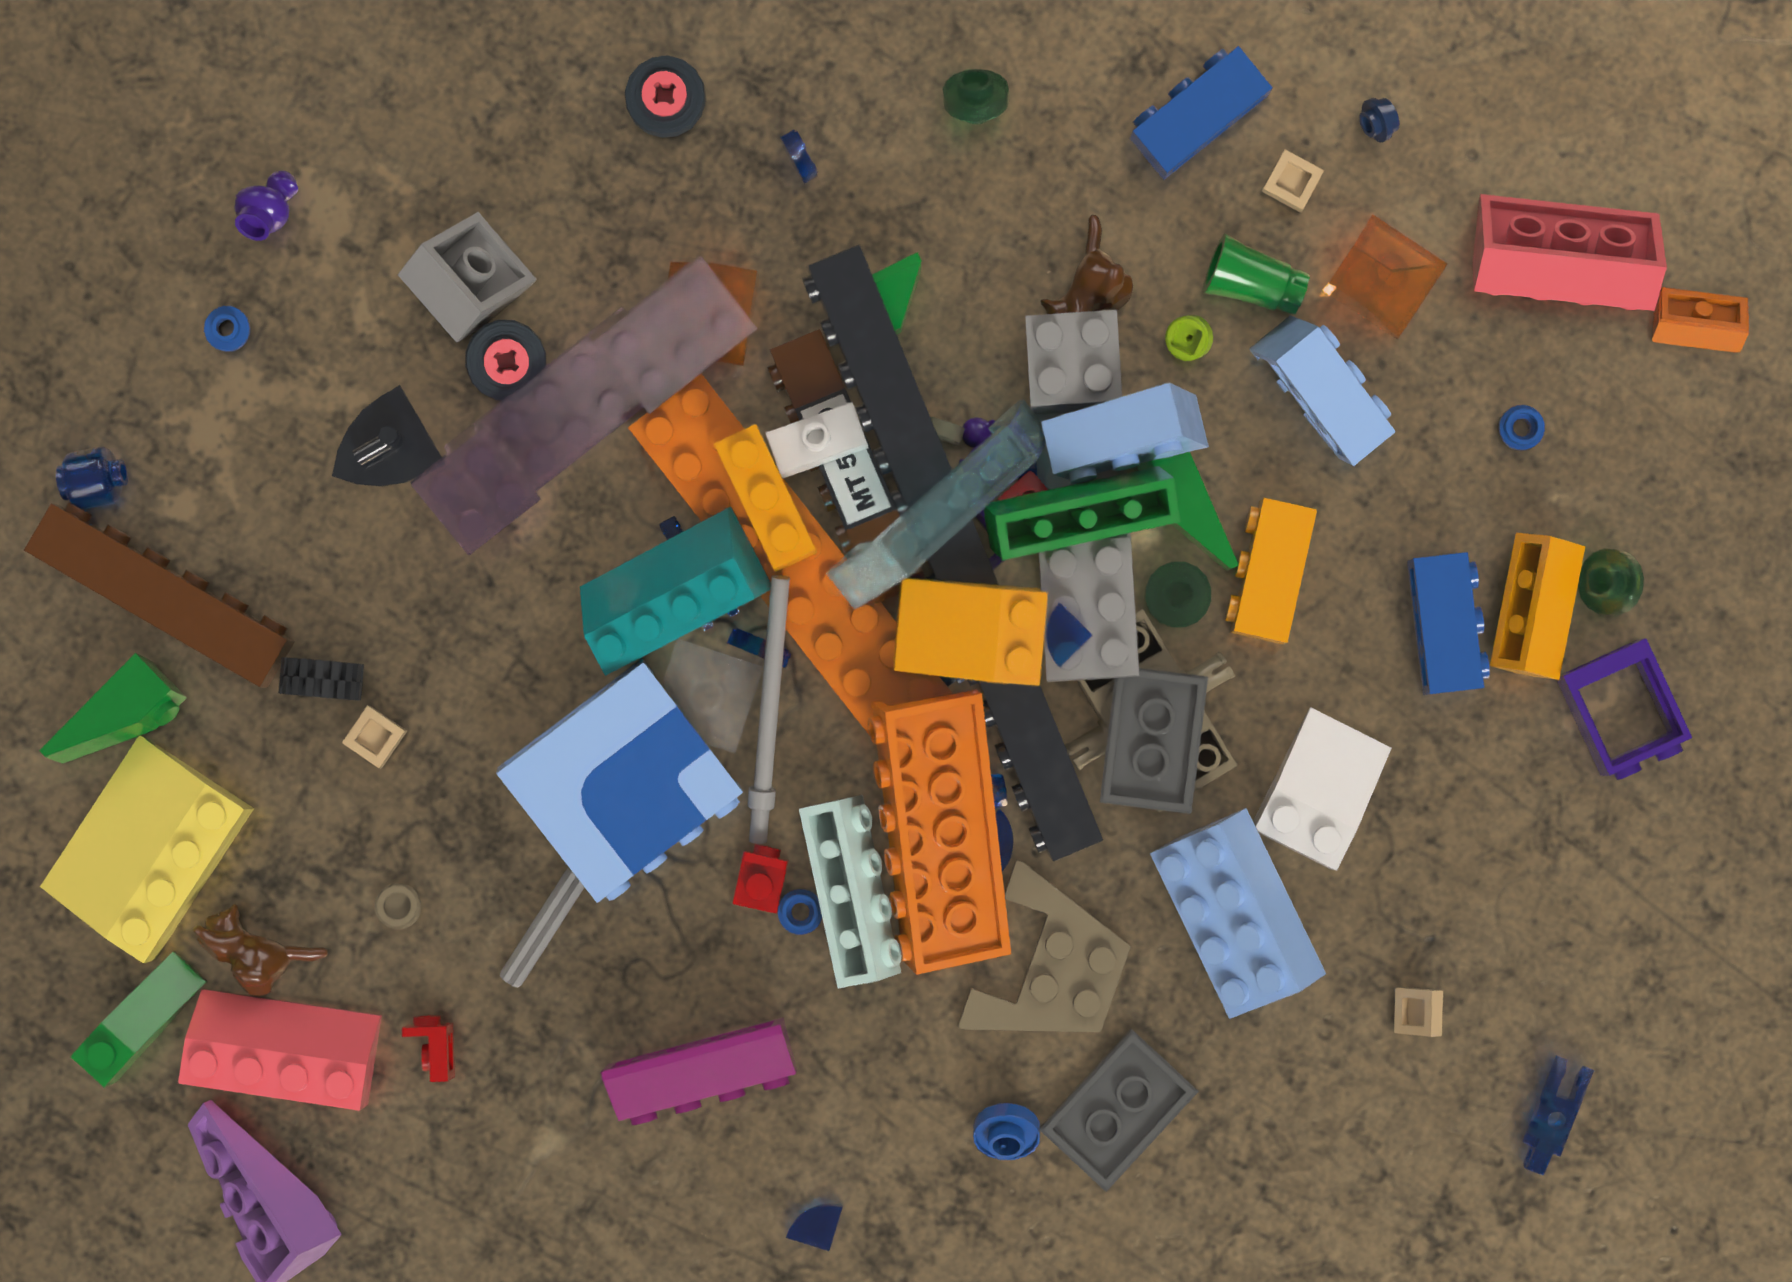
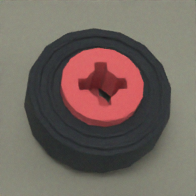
M669 55L652 57L639 64L629 76L624 92L626 109L633 122L647 134L661 138L679 136L692 129L701 118L706 103L704 83L697 70L685 60Z
M496 320L483 325L471 337L465 351V368L471 383L482 394L495 400L514 401L529 395L540 384L546 370V352L540 337L529 326L515 320Z

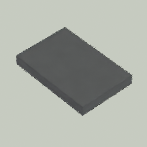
M1139 668V677L1115 678L1100 803L1192 813L1208 676Z
M1130 1029L1040 1126V1131L1107 1192L1199 1091L1138 1034Z

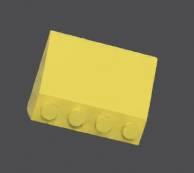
M140 735L40 887L101 936L142 963L154 961L254 808L143 735Z

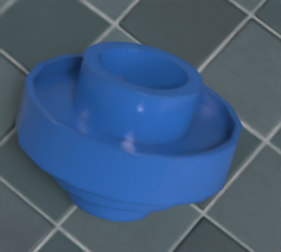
M1000 1103L989 1106L979 1112L974 1120V1144L979 1151L995 1159L1015 1160L1026 1157L1035 1151L1040 1143V1121L1035 1113L1020 1105Z

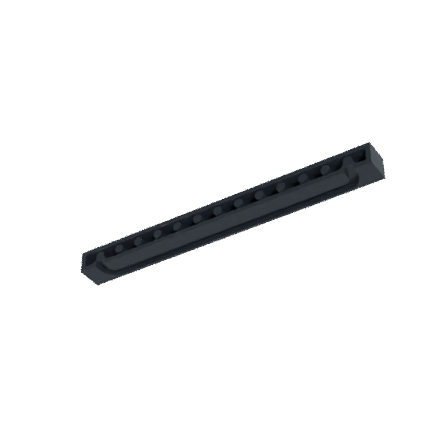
M860 244L807 265L809 275L802 278L812 304L821 301L827 316L826 319L820 321L825 337L830 347L839 345L845 360L837 364L848 390L856 387L863 403L855 407L865 433L874 430L880 447L873 450L876 461L883 475L891 472L898 488L890 492L900 518L909 515L915 532L908 535L918 560L926 557L932 574L925 577V579L999 585ZM967 679L970 687L976 684L979 685L984 697L985 725L987 729L995 726L1002 741L994 745L1004 770L1013 768L1019 784L1011 787L1022 812L1030 809L1036 825L1028 829L1038 853L1047 850L1048 855L1054 862L1104 841L1041 686Z

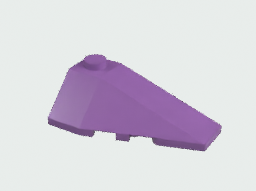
M212 1100L201 1105L187 1125L208 1176L219 1180L224 1202L220 1203L225 1218L232 1215L242 1237L241 1241L235 1243L239 1254L256 1282H287L324 1256L342 1235L337 1228L336 1220L325 1209L316 1194Z

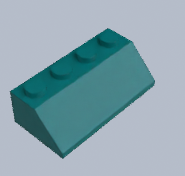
M729 507L580 586L584 637L605 676L738 608L771 589V582L732 508Z

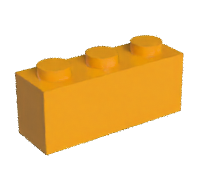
M754 424L714 443L774 571L778 572L816 554L817 551L757 425Z
M1268 498L1261 499L1258 508L1250 506L1245 525V533L1252 534L1248 552L1240 551L1237 560L1239 566L1235 569V577L1242 578L1238 596L1230 595L1225 614V621L1232 622L1230 633L1279 644L1288 643L1317 509Z
M1516 532L1491 656V667L1526 676L1560 680L1586 546L1553 536Z

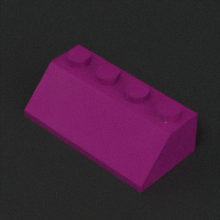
M779 1018L609 1063L601 1071V1075L618 1121L630 1118L631 1126L658 1119L656 1111L674 1107L675 1114L702 1107L700 1099L718 1095L719 1102L743 1097L746 1095L745 1087L762 1083L763 1090H770L790 1084L788 1076L796 1074L797 1067L784 1018Z

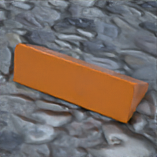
M1661 287L1654 311L1653 342L1735 353L1742 350L1749 334L1748 298Z

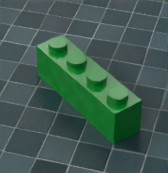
M1159 466L983 504L989 546L1002 561L1180 522L1174 477Z

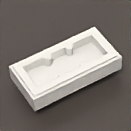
M853 402L766 432L782 479L869 448Z

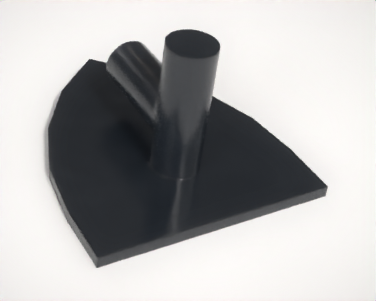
M401 385L383 394L364 408L348 427L337 450L332 473L333 477L357 485L383 487L409 482L445 463Z

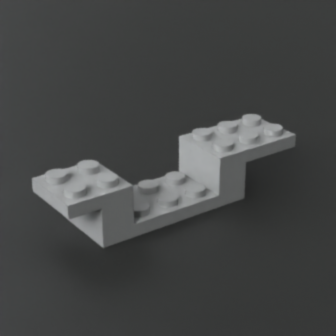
M1117 310L1025 316L1036 476L1048 490L1074 484L1070 482V479L1053 475L1041 422L1122 397ZM1112 469L1097 473V478L1093 480L1125 474L1127 470L1113 471ZM1130 533L1040 552L1041 590L1048 592L1044 631L1047 682L1139 677Z

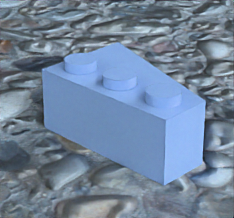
M1290 315L1249 348V350L1257 360L1262 358L1270 364L1280 378L1276 383L1284 393L1288 390L1304 410L1305 414L1303 416L1340 460L1355 466L1396 432L1387 420L1391 416V412L1376 395L1369 396L1361 385L1366 381L1364 375L1352 361L1344 362L1336 351L1340 346L1339 341L1325 325L1319 327Z
M1170 382L1041 422L1053 475L1070 479L1072 484L1097 478V473L1112 469L1113 471L1127 470L1143 462L1209 447L1197 396Z

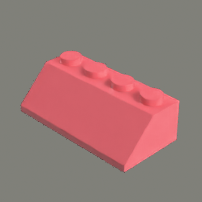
M1480 194L1472 261L1474 291L1485 292L1494 296L1512 295L1531 297L1541 301L1549 299L1576 302L1580 305L1595 304L1621 307L1626 310L1655 311L1667 269L1660 214Z
M201 989L185 1037L178 1084L360 1111L368 1106L382 1015Z

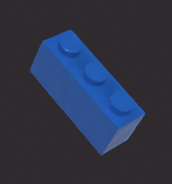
M1239 46L1229 54L1224 48L1218 51L1203 65L1206 70L1203 75L1194 82L1189 77L1185 78L1168 93L1172 100L1159 110L1154 105L1150 106L1133 121L1137 128L1132 131L1130 140L1163 180L1266 99L1273 89Z
M1468 552L1408 560L1407 566L1423 695L1484 688L1483 679L1490 677V667L1486 651L1480 652L1478 634L1484 633V618L1481 607L1474 606L1472 589H1476L1479 586L1476 562H1469Z

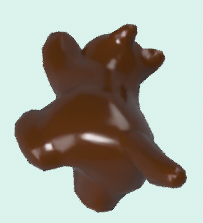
M1097 215L1089 217L1085 256L1077 267L1069 291L1065 296L1057 300H1041L1040 303L1045 308L1046 314L1101 311L1113 308L1119 310L1130 300L1133 290L1131 276L1124 273V269L1120 264L1114 263L1108 254L1100 250L1102 227Z
M233 904L228 910L208 916L205 920V927L197 925L193 928V932L198 937V943L217 961L230 963L233 977L248 994L254 996L270 993L274 982L285 973L291 961L313 962L328 955V949L323 947L283 946L274 940L253 935L243 930L239 921L240 912L236 904Z

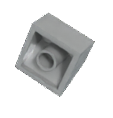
M479 212L422 243L398 273V276L456 343L479 330L483 325L488 324L537 280Z

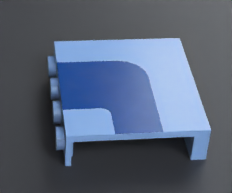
M643 658L498 766L496 772L597 903L604 897H607L610 901L624 893L631 886L628 879L641 869L646 874L656 869L667 859L665 851L678 841L682 846L693 841L703 832L702 823L714 814L720 819L730 813L740 803L737 797L743 793L739 783L735 782L655 678L653 671Z

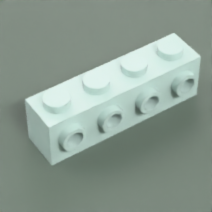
M863 795L800 808L801 822L837 987L843 988L875 982L901 973V949L893 936L890 922L892 915L891 903L884 894L880 876L882 862L879 853L874 849L871 835L872 816L869 808L864 803Z

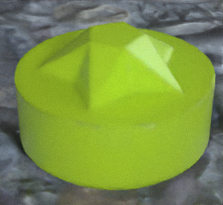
M1197 315L1181 316L1173 320L1168 326L1165 335L1166 346L1169 352L1177 359L1183 361L1199 359L1210 350L1213 343V332L1208 322Z

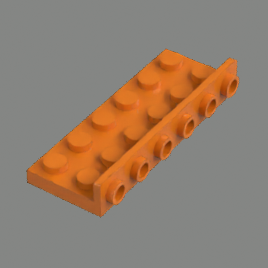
M975 689L887 706L882 701L873 702V717L868 718V730L873 744H877L879 761H874L873 771L876 784L883 791L884 805L879 806V819L883 831L888 832L889 848L884 850V861L888 874L890 876L893 875L895 891L890 892L889 900L892 914L899 922L900 934L895 935L894 939L898 942L901 949V962L904 961L918 975L1011 955L982 693Z

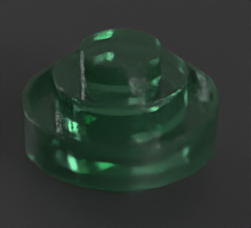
M970 69L956 73L945 82L942 89L945 110L952 117L970 124H983L990 119L998 117L1007 109L1009 104L1007 81L1000 74L991 70Z
M1604 548L1592 553L1584 561L1578 582L1579 594L1587 608L1595 613L1618 616L1629 612L1638 603L1643 592L1644 575L1641 565L1633 555L1624 550Z
M1170 562L1160 566L1149 577L1145 586L1144 602L1149 614L1158 623L1170 628H1185L1197 623L1207 613L1211 603V586L1207 576L1197 566L1187 562Z

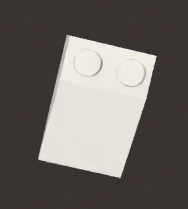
M1310 707L1253 820L1258 833L1329 869L1337 871L1359 827L1391 747Z

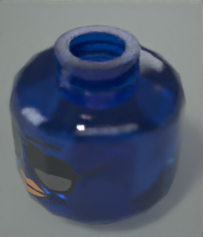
M104 446L66 454L62 465L57 466L56 483L63 500H69L73 505L81 509L109 505L118 501L122 486H126L128 483V473L122 459H116L112 451Z

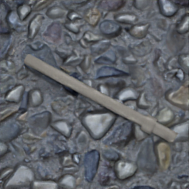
M773 575L771 578L754 786L749 787L747 806L752 809L749 842L755 844L767 843L769 812L775 807L776 789L772 787L790 584V577L784 575Z

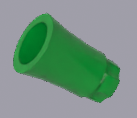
M1224 233L1217 244L1208 267L1203 285V293L1229 297L1272 311L1278 309L1295 315L1305 297L1310 274L1291 268V264L1250 248Z

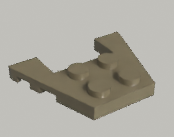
M1016 860L1005 890V899L1045 913L1047 917L1017 1002L1013 1003L971 988L958 1023V1028L964 1030L1101 1032L1131 946L1024 862Z

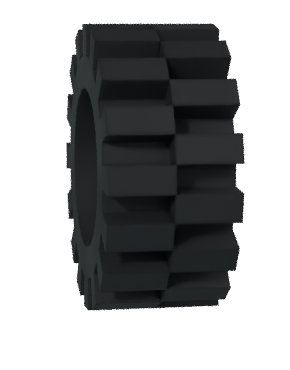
M281 657L278 694L361 701L364 664Z

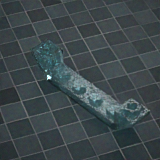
M1024 399L1019 400L988 428L992 435L874 541L859 543L826 572L854 609H858L912 574L1039 459L1046 445L1041 421Z

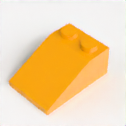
M901 577L893 670L996 683L1040 686L1048 592L1032 587Z

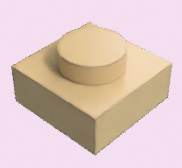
M1284 149L1261 192L1302 212L1324 170Z
M367 705L342 744L380 769L387 762L407 730Z
M1409 987L1395 988L1394 1033L1428 1037L1442 1036L1443 990Z

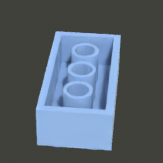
M1247 808L1182 835L1150 853L1229 1019L1301 992L1326 975Z

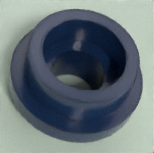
M1370 98L1363 102L1359 121L1364 133L1380 143L1391 139L1392 134L1398 131L1400 126L1399 116L1394 105L1387 98L1379 100Z

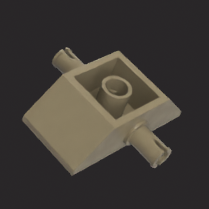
M1142 609L1135 613L1139 668L1208 676L1206 693L1228 679L1235 677L1230 666L1214 675L1212 674L1213 670L1227 662L1221 652L1216 653L1214 657L1187 673L1184 670L1180 671L1145 611ZM1115 678L1077 680L1099 718L1097 721L1099 726L1071 743L1065 744L1069 756L1085 747L1088 748L1086 752L1072 760L1078 770L1083 769L1085 765L1106 753ZM1205 711L1194 792L1238 766Z

